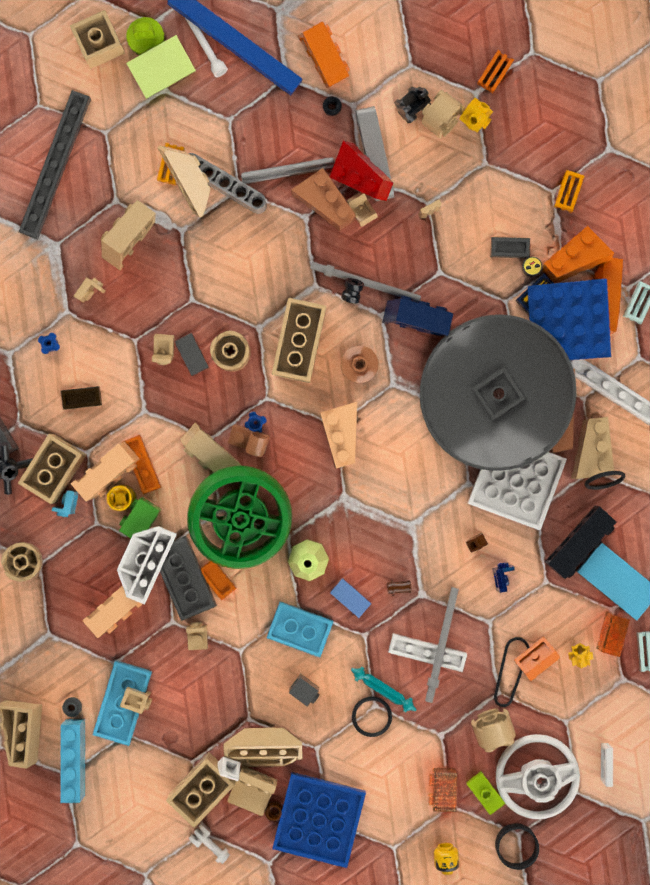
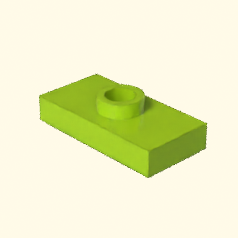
M482 771L466 782L490 815L505 804Z

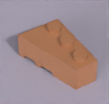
M323 168L291 189L293 197L300 200L309 209L315 211L321 218L339 231L356 219L355 213Z

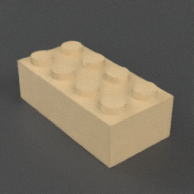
M288 298L272 375L310 383L326 312L325 305Z

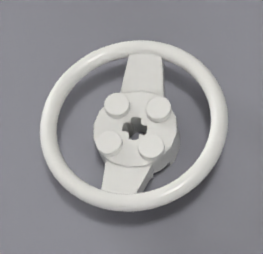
M534 734L517 739L514 744L505 749L497 764L496 785L502 800L511 810L526 818L546 819L561 813L572 803L579 788L580 772L575 756L564 743L547 735ZM542 742L558 748L569 761V763L553 766L547 760L535 759L524 764L521 772L503 775L506 762L512 753L529 743ZM540 777L545 779L542 780V784H538L537 779ZM572 782L566 797L557 806L544 811L524 809L517 805L508 795V793L526 794L536 802H548L555 798L554 796L561 787Z

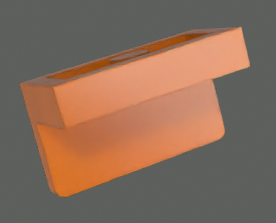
M543 636L518 656L514 662L527 678L532 681L555 663L560 656Z

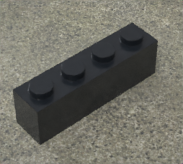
M594 506L544 562L561 578L572 577L576 572L575 568L589 558L588 554L590 551L597 549L602 543L601 539L605 535L612 533L617 521L600 506Z

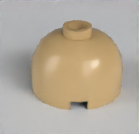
M25 542L16 543L8 547L3 553L1 560L6 576L19 582L35 577L41 570L43 563L42 554L39 549L33 544Z

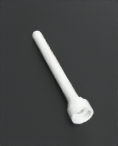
M186 19L211 62L210 66L215 77L224 75L228 70L225 63L217 59L200 28Z

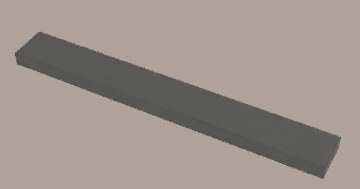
M74 90L71 91L20 226V234L39 239L91 101L90 96Z

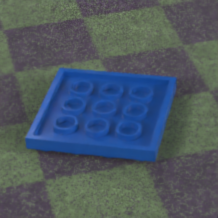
M607 279L528 286L530 321L548 331L560 343L570 360L612 357Z
M291 772L282 815L278 823L272 849L347 868L366 791Z

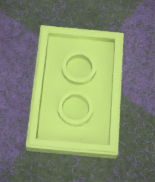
M177 35L126 63L146 99L196 72Z

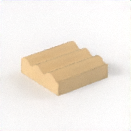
M440 199L420 209L418 214L420 219L426 218L427 215H432L434 211L438 212L442 205Z

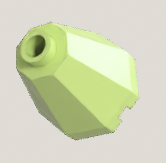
M306 539L292 547L288 564L296 577L311 581L325 573L329 557L322 544ZM306 560H310L312 562L309 565H305Z

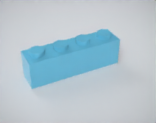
M66 719L61 724V803H80L85 797V719Z

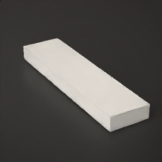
M393 633L388 653L434 664L438 645ZM445 647L441 667L463 672L467 653Z

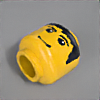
M441 843L435 848V868L444 875L453 874V871L459 868V852L453 844Z

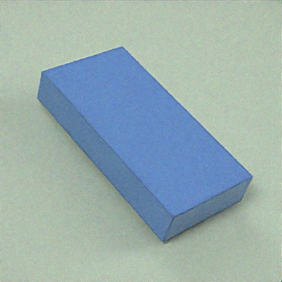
M343 578L330 592L358 618L371 605L370 601Z

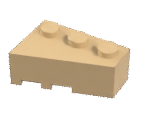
M196 422L180 439L185 447L184 451L191 458L193 456L199 459L198 463L205 470L209 468L216 472L226 467L242 466L227 450L213 440L209 434L205 433Z

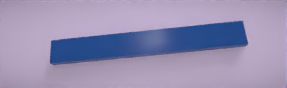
M197 0L167 1V5L290 96L301 84V77Z

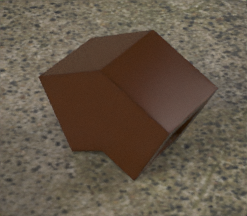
M480 533L466 541V544L472 553L488 545V542L483 533Z

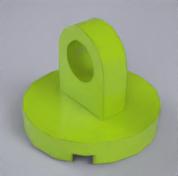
M142 17L130 24L127 29L126 39L131 50L140 56L165 42V35L162 26L156 20Z

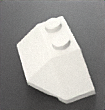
M157 526L132 535L117 568L127 598L145 605L177 535L176 533Z

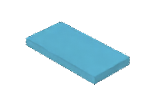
M603 543L590 553L589 558L576 571L635 620H638L650 605V581Z
M118 660L114 662L92 735L127 746L130 745L139 713L122 708L120 704L127 687L146 693L152 671Z

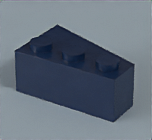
M402 296L399 299L387 301L382 323H395L402 328L409 327L419 332L441 337L449 335L453 313L447 312L445 307L436 306V308L430 307L428 302L419 301V303L413 302V298Z

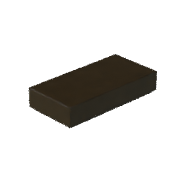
M100 386L61 391L63 410L102 406Z

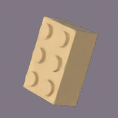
M48 434L18 484L50 504L57 503L87 454L57 435Z
M210 752L169 793L166 800L194 828L235 786L236 782L235 780L220 776L217 766L218 760Z

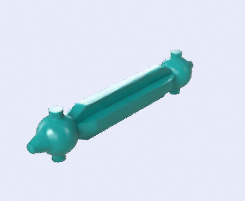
M364 667L358 669L351 668L355 681L362 680L365 685L396 705H402L403 712L417 710L412 702V698L405 699L401 693L371 674H365Z

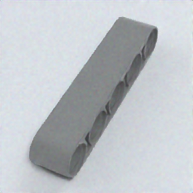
M375 106L356 110V119L364 155L391 179ZM393 186L391 188L388 199L394 198Z
M188 153L192 156L195 155L199 160L200 166L198 167L201 172L205 173L208 170L214 172L211 177H208V186L253 213L261 214L266 210L267 203L262 193L200 156ZM228 180L230 184L227 187H221V182ZM239 190L246 191V195L243 197H238L236 194ZM255 200L263 201L260 207L253 206Z

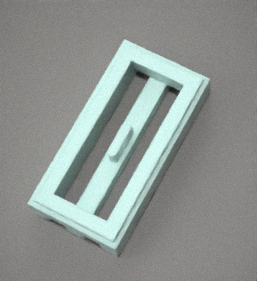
M641 281L638 282L623 317L642 324L650 307V294L639 318L636 315L648 290H650V285ZM643 287L644 289H643L642 294H641V296H640V298H639V300H638V302H637V304H636V307H635L633 313L630 314V312H631V310H632V308H633V306H634V303H635V301H636V299H637V297H638V295H639V293H640V290H641V288Z
M650 631L637 632L639 669L641 672L650 671ZM643 636H645L646 639V653L648 666H645Z

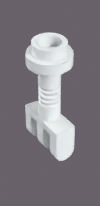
M201 823L199 828L203 833L196 829L194 834L198 839L191 834L189 840L197 848L203 843L217 856L215 861L223 864L230 856L229 850L226 848L222 850L216 846L208 837L212 831L204 823Z

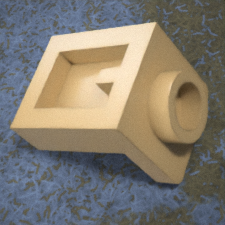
M86 277L74 297L84 303L92 297L94 288L103 294L106 290L102 288L103 284L97 279L93 278L90 280Z
M202 622L191 623V626L186 628L188 650L208 649L207 625H202Z
M127 687L120 707L142 714L151 705L152 698H149L151 692L147 691L144 693Z

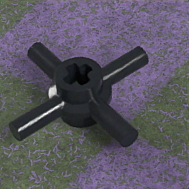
M1 442L0 479H3L4 494L10 495L12 494L11 480L17 477L18 469L28 467L33 458L16 462L14 459L9 458L8 442Z

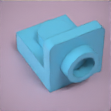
M67 490L62 497L64 507H52V511L57 512V516L62 517L75 514L79 493L76 490Z

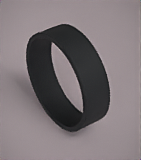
M513 823L503 827L497 834L495 848L499 859L505 866L515 870H522L530 867L536 861L539 855V842L529 827ZM521 829L529 832L534 837V852L529 859L522 863L508 862L500 855V841L509 831Z

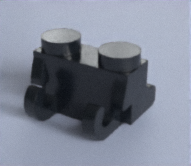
M410 87L408 89L409 92L404 97L394 102L399 110L398 113L407 123H412L417 118L416 114L420 110L423 111L427 104L431 105V100L428 97L429 93L422 87Z

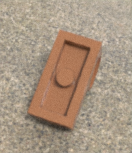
M234 424L228 443L246 449L245 451L250 455L262 457L265 454L270 435L258 431L253 432L249 428Z

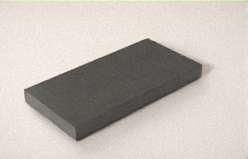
M187 535L173 541L160 573L181 621L214 608L217 604L202 574L201 567Z

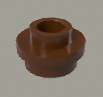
M277 801L269 802L265 809L267 819L270 821L280 820L282 804ZM276 808L278 812L272 813L271 809Z

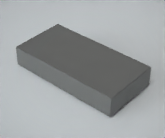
M492 237L491 257L529 258L530 238Z
M192 333L175 341L191 376L209 368Z

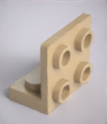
M241 766L239 780L235 782L228 802L263 816L270 797L276 789L277 779L246 766Z

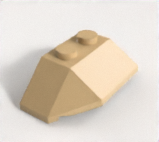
M161 145L158 146L157 149L192 212L201 218L205 212L210 187L207 184L209 182L208 177L198 167L200 166L199 160L195 155L192 156L185 151Z
M244 728L224 743V757L241 762L240 765L246 767L285 766L303 758L302 742L284 728Z

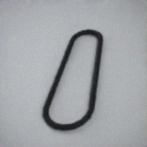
M520 637L510 639L505 646L494 694V701L500 707H507L513 701L523 672L520 669L509 702L507 704H500L497 701V693L509 644L512 641L520 640L525 643L527 649L530 648L527 641Z

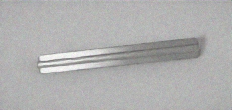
M333 157L244 172L241 174L243 183L249 184L317 172L322 168L324 170L333 169L335 162Z

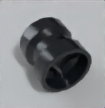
M347 278L344 284L346 288L342 292L341 298L349 303H359L361 298L360 291L363 290L364 283L355 278Z

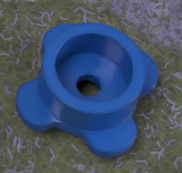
M49 333L48 336H40L38 338L43 354L59 350L60 345L55 333Z
M250 412L249 419L245 422V427L253 432H262V426L267 422L265 416L257 415L256 412Z

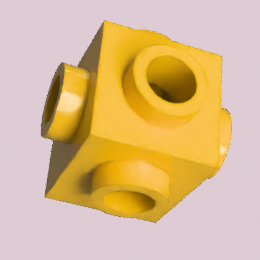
M474 98L459 119L466 124L468 129L478 132L481 128L486 129L492 120L489 117L493 111L486 103Z

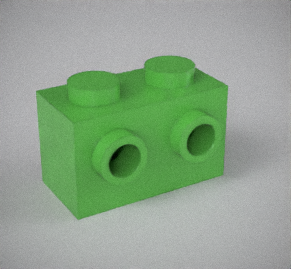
M143 497L139 500L135 499L130 506L131 513L129 516L125 515L119 525L122 527L119 531L131 538L135 533L150 529L162 509Z

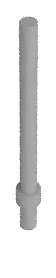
M312 262L310 269L322 272L328 277L334 276L344 280L355 278L362 281L364 286L398 297H411L417 303L421 299L420 295L335 269V266L327 264L325 266Z
M451 587L431 677H428L426 702L433 703L435 690L439 686L440 680H438L459 591L457 588Z

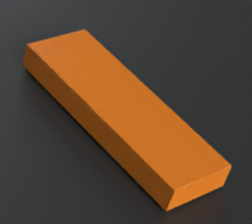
M141 435L123 441L139 457V460L135 463L137 466L133 471L143 495L162 488Z

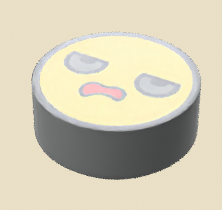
M537 257L527 258L522 264L524 274L530 277L538 275L542 270L540 259Z

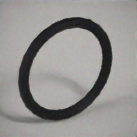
M622 471L602 472L588 478L584 485L587 489L591 490L605 489L621 483L626 476ZM621 475L619 479L607 484L589 485L590 482L601 477Z
M373 696L366 697L354 706L352 722L356 730L362 735L377 737L385 733L390 727L392 711L383 699ZM377 701L387 709L388 722L381 731L368 733L358 726L356 712L364 702Z

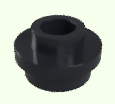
M330 96L324 100L323 111L327 115L335 116L341 111L342 104L337 97ZM334 104L336 107L335 109H330L329 105Z

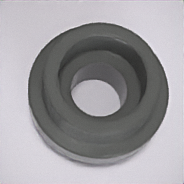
M75 697L66 699L62 706L63 712L69 717L77 716L82 710L81 701ZM69 705H74L75 710H70Z

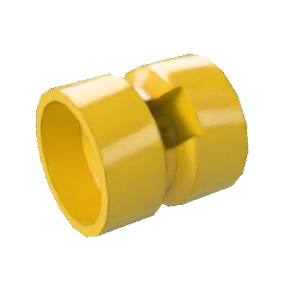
M119 485L109 490L107 503L110 508L122 511L129 509L137 496L132 487Z

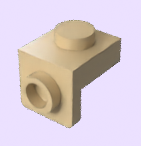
M360 192L347 200L361 227L378 217L364 193Z
M155 334L152 362H157L159 365L170 364L174 358V335Z

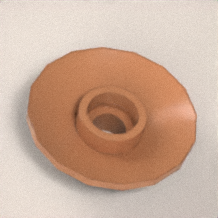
M356 345L349 348L343 354L341 370L348 380L354 383H365L376 375L379 361L372 349ZM359 361L362 362L363 367L357 368L356 363Z

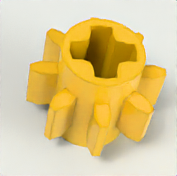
M580 643L571 647L572 652H569L568 656L569 660L572 661V666L576 665L582 669L587 665H591L590 660L594 659L593 652H590L589 646Z

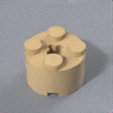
M440 90L435 96V101L431 105L427 104L423 109L422 114L424 117L421 122L439 138L442 135L445 137L458 122L456 120L458 114L462 115L465 107L450 94Z
M226 331L214 338L210 347V353L216 365L230 372L243 369L251 355L248 342L241 334L235 331ZM233 347L235 353L229 356L226 351Z
M498 709L484 711L477 715L478 719L476 721L474 719L471 721L478 745L484 748L485 752H492L498 747L510 746L515 742L516 733L509 712L506 709H503L504 712H499Z

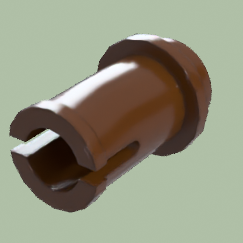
M391 580V582L387 583L388 594L394 596L396 593H411L410 580L393 582Z

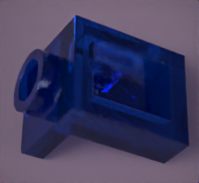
M504 562L492 568L496 591L499 593L507 592V586H509L507 574L504 575V572L515 570L513 565Z

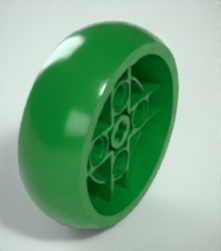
M250 466L226 467L209 475L193 493L187 511L188 531L197 549L213 563L231 569L252 568L270 560L285 544L292 525V507L282 485L268 473ZM240 482L238 489L226 492L217 501L208 499L218 488L229 483ZM259 486L265 488L275 499L278 507V516L269 514L266 503L257 495ZM242 496H249L250 500L243 503L240 501ZM223 509L226 511V514L224 516H217L216 512ZM243 515V518L237 521V517ZM256 519L264 520L263 524L259 526L254 525V521ZM201 520L211 522L214 532L223 540L221 548L214 545L206 537L202 529ZM234 532L240 534L237 539L230 538V535ZM262 535L270 536L262 545L252 550L241 552L242 546L256 542Z

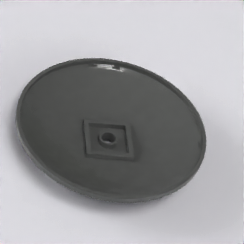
M488 315L459 325L436 345L426 362L421 377L420 405L429 432L439 446L450 456L478 469L490 471L512 470L540 459L563 437L575 409L576 379L572 364L565 350L544 328L521 317ZM498 388L504 390V397L501 399H496L494 396V392Z

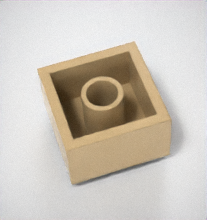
M105 10L70 25L90 69L125 54Z

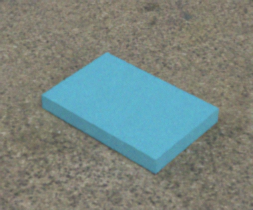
M280 601L267 638L320 658L333 620Z

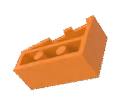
M322 21L298 35L300 41H304L308 49L306 50L308 56L312 57L319 76L326 88L349 77L348 72L350 69L346 61H342L339 55L341 50L336 42L333 43L331 39L332 32L330 27Z
M587 225L543 264L542 271L553 283H558L584 270H589L596 265L610 261L614 252Z

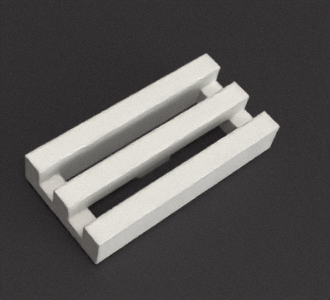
M601 743V781L606 787H613V747L609 743Z

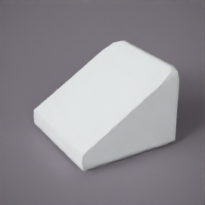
M222 757L217 765L220 776L238 781L241 762Z

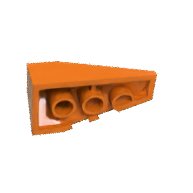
M612 258L606 263H601L592 279H607L610 335L617 331L620 313L623 259Z

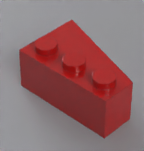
M343 140L329 177L375 199L387 201L394 182L379 167L375 166L354 143Z

